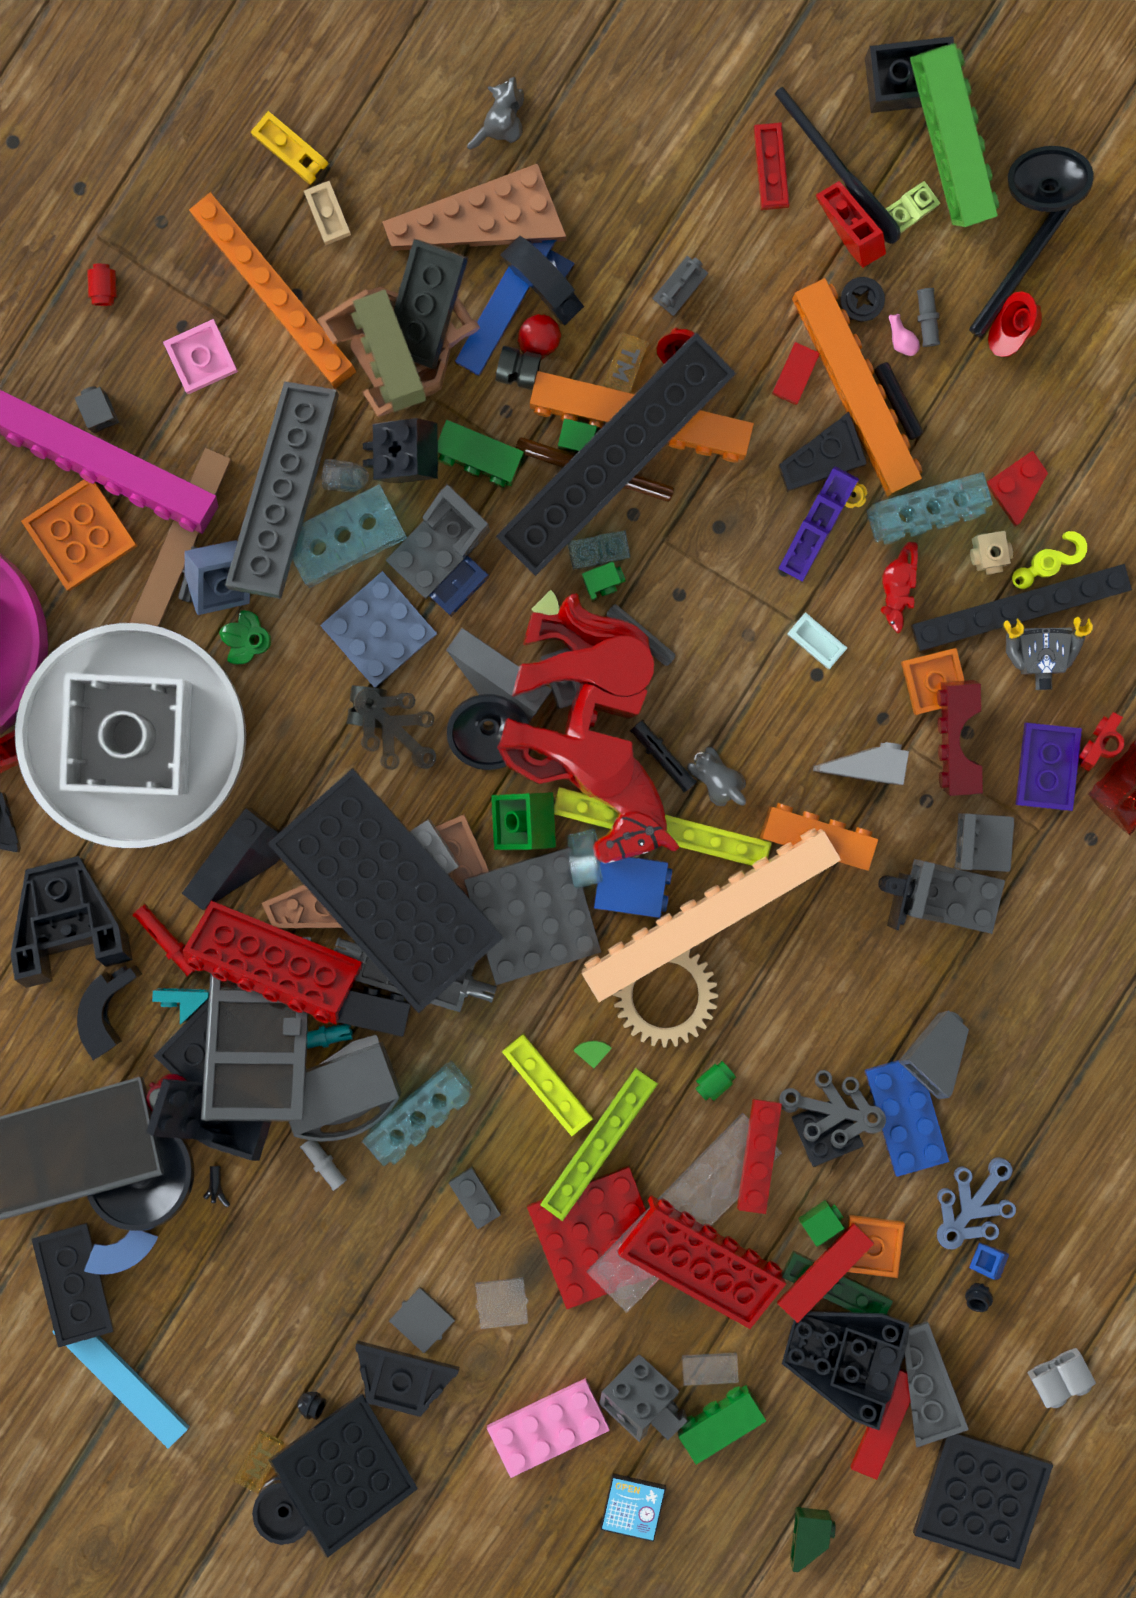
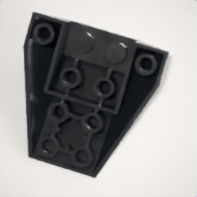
M809 1311L798 1323L793 1320L782 1364L851 1420L879 1431L894 1395L908 1345L910 1323L884 1313Z

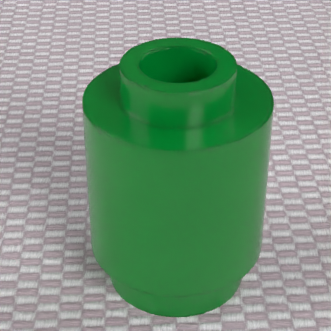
M721 1061L718 1065H712L695 1080L698 1083L695 1089L705 1101L709 1098L715 1101L733 1085L732 1081L737 1077Z

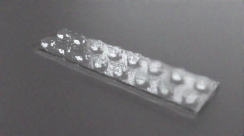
M741 1113L658 1199L663 1198L673 1205L674 1209L681 1213L683 1211L690 1213L702 1225L706 1223L712 1226L739 1197L750 1119ZM777 1147L775 1148L774 1161L782 1154ZM650 1207L587 1270V1273L626 1313L659 1280L654 1275L619 1257L617 1251Z

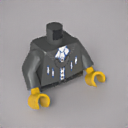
M1080 617L1074 619L1073 624L1076 630L1073 632L1072 627L1024 629V625L1018 618L1016 620L1017 625L1011 628L1009 621H1005L1003 625L1007 631L1006 654L1015 668L1020 670L1021 674H1035V690H1052V674L1064 673L1067 668L1072 666L1081 651L1086 635L1090 634L1093 629L1090 619H1088L1085 626L1080 627Z

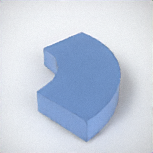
M129 1230L127 1235L117 1243L109 1245L94 1244L84 1271L92 1274H113L124 1271L137 1264L149 1253L158 1236L145 1231Z

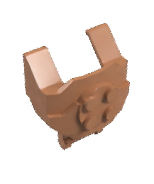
M382 287L368 291L365 289L318 318L332 344L352 339L350 348L374 385V388L366 389L363 391V394L377 417L394 411L391 403L385 404L379 387L384 386L381 377L375 379L370 365L374 358L372 353L366 354L361 342V337L365 336L363 329H356L351 313L356 312L354 300L382 290H386L394 310L398 293ZM458 296L453 311L463 326L456 330L452 322H449L436 369L413 362L422 383L425 397L441 390L451 353L450 349L461 339L472 335L480 329L477 321L471 319Z

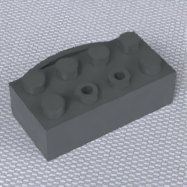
M383 1041L306 1069L304 1121H289L294 1137L312 1141L346 1139L373 1127L391 1111L402 1092ZM293 1074L281 1078L275 1083L284 1108H291ZM378 1106L381 1109L380 1113L355 1128L339 1132H323L321 1130V1126L342 1124L359 1118L373 1107Z

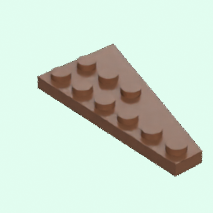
M538 164L382 222L393 251L411 250L414 239H419L435 246H444V248H454L455 245L469 244L470 247L509 245L519 236H522L527 241H531V243H542V240L556 239L557 242L567 241Z

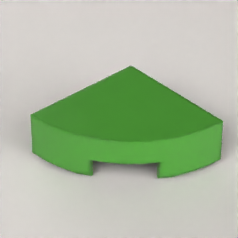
M587 1041L577 1045L573 1051L591 1067L595 1068L612 1047L603 1041Z

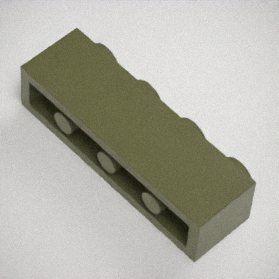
M386 290L354 300L356 312L351 313L356 329H363L365 336L361 337V342L366 354L372 353L374 358L370 365L375 379L381 377L384 384L379 389L385 404L390 402L393 411L396 412L426 401L422 383Z

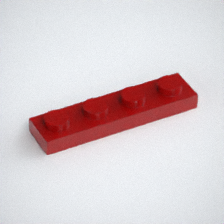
M760 1099L752 1100L737 1204L739 1211L766 1214L782 1107L780 1102Z

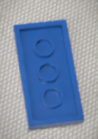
M899 1060L865 1070L874 1105L879 1107L886 1116V1124L882 1132L896 1177L949 1162L929 1090L898 1062Z

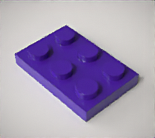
M1024 723L1016 805L1073 811L1082 728Z

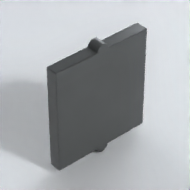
M421 1287L407 1301L404 1300L402 1302V1307L389 1320L423 1353L437 1339L441 1340L442 1334L455 1321Z

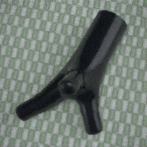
M210 1166L209 1188L203 1197L208 1199L211 1196L212 1204L216 1203V1198L218 1197L227 1208L230 1206V1203L225 1198L221 1186V1166Z

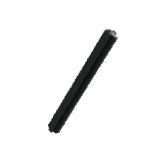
M1073 207L1049 214L969 328L972 334L982 337L1002 309L1008 297L1014 292Z

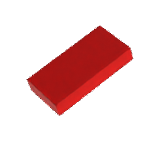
M795 342L772 395L797 405L820 353Z

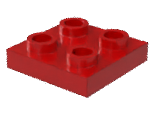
M1114 712L1109 718L1103 716L1093 732L1097 738L1094 742L1089 740L1079 756L1083 760L1080 765L1081 768L1090 772L1100 756L1113 758L1123 750L1124 739L1121 734L1115 731L1123 719L1122 716ZM1110 738L1114 739L1117 743V750L1113 752L1104 749Z

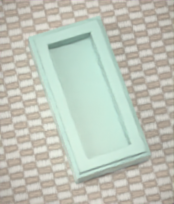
M806 612L787 633L789 637L828 670L847 649L845 645Z

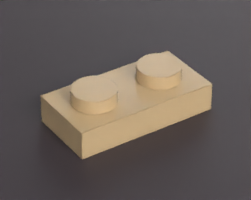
M330 181L304 190L325 245L351 235Z

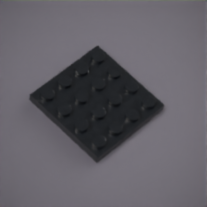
M358 1394L268 1459L320 1550L327 1558L418 1489L363 1394Z
M958 1433L943 1438L913 1530L914 1535L1020 1569L1053 1468L1052 1462L965 1433Z

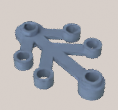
M997 1157L990 1161L988 1166L990 1175L972 1198L969 1184L972 1180L971 1171L964 1166L958 1167L955 1170L954 1178L958 1182L961 1213L955 1220L952 1209L956 1199L955 1194L948 1188H943L938 1192L937 1199L941 1203L943 1224L937 1230V1239L944 1248L956 1249L962 1245L964 1239L985 1237L988 1240H994L998 1237L999 1229L990 1221L983 1223L982 1226L965 1227L971 1219L997 1215L1011 1218L1015 1215L1016 1207L1009 1200H1002L998 1204L982 1205L1000 1181H1006L1011 1177L1012 1166L1006 1159ZM1000 1166L1006 1167V1172L1003 1175H998L997 1173ZM962 1171H966L968 1174L965 1180L959 1179V1173ZM950 1193V1200L947 1202L942 1201L943 1194ZM1005 1205L1011 1206V1210L1008 1213H1003L1002 1208ZM990 1226L994 1227L993 1234L986 1235V1229ZM951 1231L955 1232V1238L948 1240L947 1234Z

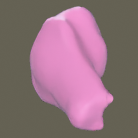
M900 314L890 315L889 320L894 349L908 356L915 355L920 349L918 338L913 332L904 328Z

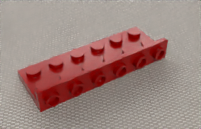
M214 901L210 902L183 949L185 962L190 968L196 971L204 970L212 973L220 981L229 980L236 983L244 991L251 992L253 990L258 992L271 1002L279 1001L287 1004L295 1012L302 1013L304 1011L309 1013L322 1023H337L339 1019L338 1013L362 968L361 961Z
M650 1196L648 1199L650 1209L617 1250L619 1257L751 1329L786 1285L782 1277L781 1267L774 1261L769 1260L767 1262L763 1260L751 1248L747 1250L742 1248L732 1237L721 1236L711 1225L706 1223L702 1225L690 1213L686 1211L681 1213L674 1209L673 1205L663 1198L659 1200Z

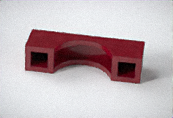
M975 680L941 682V690L937 691L938 706L942 708V717L938 718L939 734H942V745L938 747L939 760L943 761V772L939 773L940 788H943V791L949 796L983 794L982 766L975 761L967 759L960 746V733L964 724L973 715L981 712V684Z

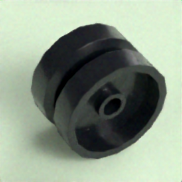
M277 1474L268 1479L261 1488L252 1511L254 1526L260 1536L270 1543L279 1545L294 1543L302 1538L309 1529Z

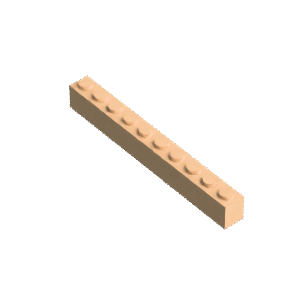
M815 828L805 832L800 836L802 840L792 846L791 842L783 845L776 850L778 855L769 860L767 857L761 858L752 864L754 869L745 874L743 871L732 875L728 878L730 883L722 888L718 885L704 892L705 898L698 902L694 899L686 902L680 907L681 912L671 916L670 913L664 915L656 921L657 926L647 930L645 927L632 935L633 940L625 945L623 942H619L608 949L609 954L600 959L599 956H595L585 962L586 968L582 969V975L598 1002H601L841 861L822 829L816 831Z

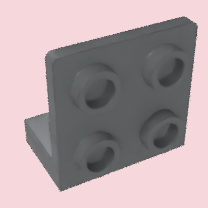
M958 813L955 868L1009 872L1011 870L1014 818Z
M638 1355L602 1391L599 1404L640 1442L647 1435L650 1423L677 1397L679 1391L641 1355Z

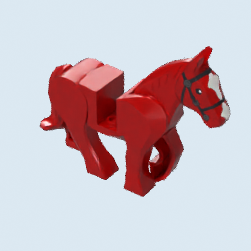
M577 593L569 595L563 601L558 614L546 615L533 612L529 619L523 645L527 646L554 639L561 641L570 651L540 662L522 663L519 666L512 696L530 693L542 686L559 681L580 682L581 685L568 714L565 734L544 728H536L525 723H518L510 718L506 719L502 737L497 747L506 766L536 784L568 779L588 797L606 804L618 813V817L609 833L594 842L593 851L598 861L610 863L647 853L660 846H664L672 852L676 851L680 847L667 831L664 808L659 793L645 769L633 758L632 742L589 730L595 725L598 711L628 719L639 715L647 694L645 687L649 684L654 674V660L650 651L649 638L632 623L588 612L581 605L580 597ZM529 748L547 756V758L542 761L532 758L528 753Z

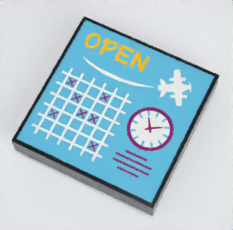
M612 1473L600 1530L654 1542L666 1485Z

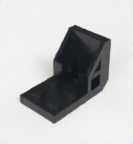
M163 1079L146 1133L153 1137L196 1139L204 1145L251 1161L260 1160L272 1121L201 1120L203 1083ZM215 1084L213 1108H275L241 1089L221 1084Z

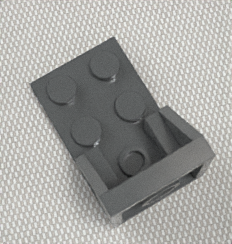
M448 485L439 492L422 517L424 521L386 559V562L425 599L455 570L466 556H469L490 532L488 523Z
M914 859L910 874V881L914 882L913 892L910 898H906L904 906L907 909V915L990 934L993 933L1005 880Z

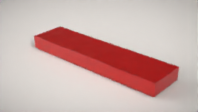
M852 1223L782 1295L777 1304L798 1323L874 1245V1242L856 1224Z
M900 1370L894 1395L880 1430L878 1431L867 1426L850 1466L852 1470L875 1480L879 1477L911 1402L907 1371Z

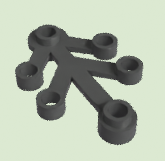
M821 1070L816 1074L815 1084L824 1091L831 1103L803 1097L797 1090L792 1088L785 1089L779 1097V1102L782 1103L781 1109L785 1112L792 1113L802 1108L829 1115L817 1123H808L805 1126L803 1134L808 1141H816L820 1134L845 1119L855 1121L856 1123L846 1130H835L831 1136L832 1145L836 1148H842L850 1139L864 1131L870 1134L878 1133L886 1124L884 1112L879 1107L869 1106L859 1091L858 1080L854 1077L844 1079L842 1091L851 1096L858 1110L847 1107L832 1084V1075L826 1070ZM819 1076H826L828 1082L825 1084L821 1083L818 1079ZM852 1082L855 1085V1089L848 1090L845 1084ZM793 1095L796 1101L789 1103L786 1100V1096ZM874 1115L877 1118V1122L870 1123L867 1116ZM807 1129H816L817 1135L810 1136L807 1133ZM842 1135L844 1142H836L834 1136Z

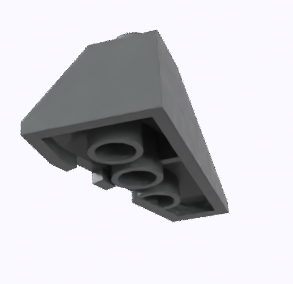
M461 628L446 650L479 695L494 694L512 700L524 711L529 723L552 692L545 685L530 693L512 696L519 666L463 628Z

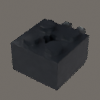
M412 418L373 424V441L363 443L364 450L373 452V459L363 460V467L373 468V480L388 483H405L438 479V430L436 422Z

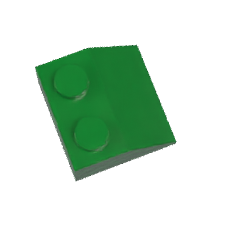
M553 792L491 795L494 850L556 848Z

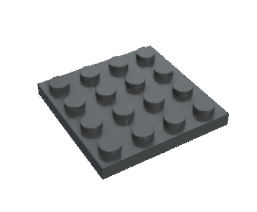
M570 847L464 879L471 901L504 937L486 953L496 985L601 953Z

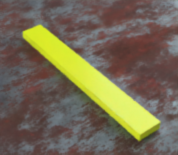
M561 787L558 789L554 804L555 815L612 829L618 817V813L614 809L594 798L588 797L584 793ZM665 815L667 831L679 847L751 866L761 858H768L772 842Z

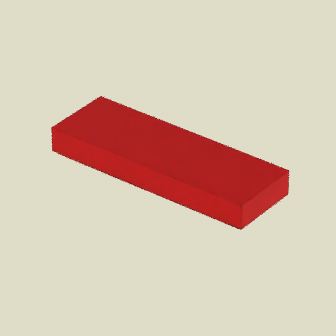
M782 122L754 125L761 210L789 208Z

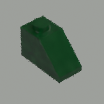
M796 1507L790 1564L793 1572H800L829 1549L830 1538L834 1539L836 1524L835 1521H832L828 1510Z

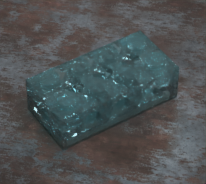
M984 472L875 503L867 510V515L875 543L883 541L884 545L900 541L907 533H910L911 537L927 533L935 525L937 530L954 525L953 523L958 522L959 518L962 517L964 522L977 519L980 515L986 514L985 509L993 505ZM953 499L958 502L959 506L954 503ZM926 506L932 510L933 515L927 511ZM899 514L906 518V523L900 519Z
M379 484L304 522L293 561L305 585L310 588L407 539V536L383 488ZM367 518L376 519L374 528L370 530L363 529V522ZM342 531H350L351 537L347 542L341 543L338 541V536ZM325 543V552L321 555H314L315 545Z
M450 1060L381 1121L369 1129L362 1142L383 1166L389 1162L394 1165L406 1154L405 1151L411 1143L415 1147L426 1138V1133L432 1125L436 1129L448 1119L449 1111L453 1107L459 1110L469 1101L472 1084ZM442 1093L447 1099L443 1101L438 1100L434 1094ZM414 1112H422L425 1118L416 1117ZM393 1130L402 1131L404 1136L396 1135Z

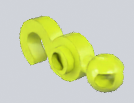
M1075 531L1065 532L1062 538L1075 544V554L1068 556L1052 549L1039 551L1033 556L1030 568L1021 567L1013 573V584L1017 588L1027 589L1033 584L1034 577H1050L1059 571L1061 564L1073 565L1080 562L1087 553L1085 538ZM1016 578L1020 581L1019 585L1015 582Z

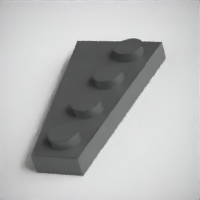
M928 1321L909 1327L905 1360L917 1448L969 1429Z

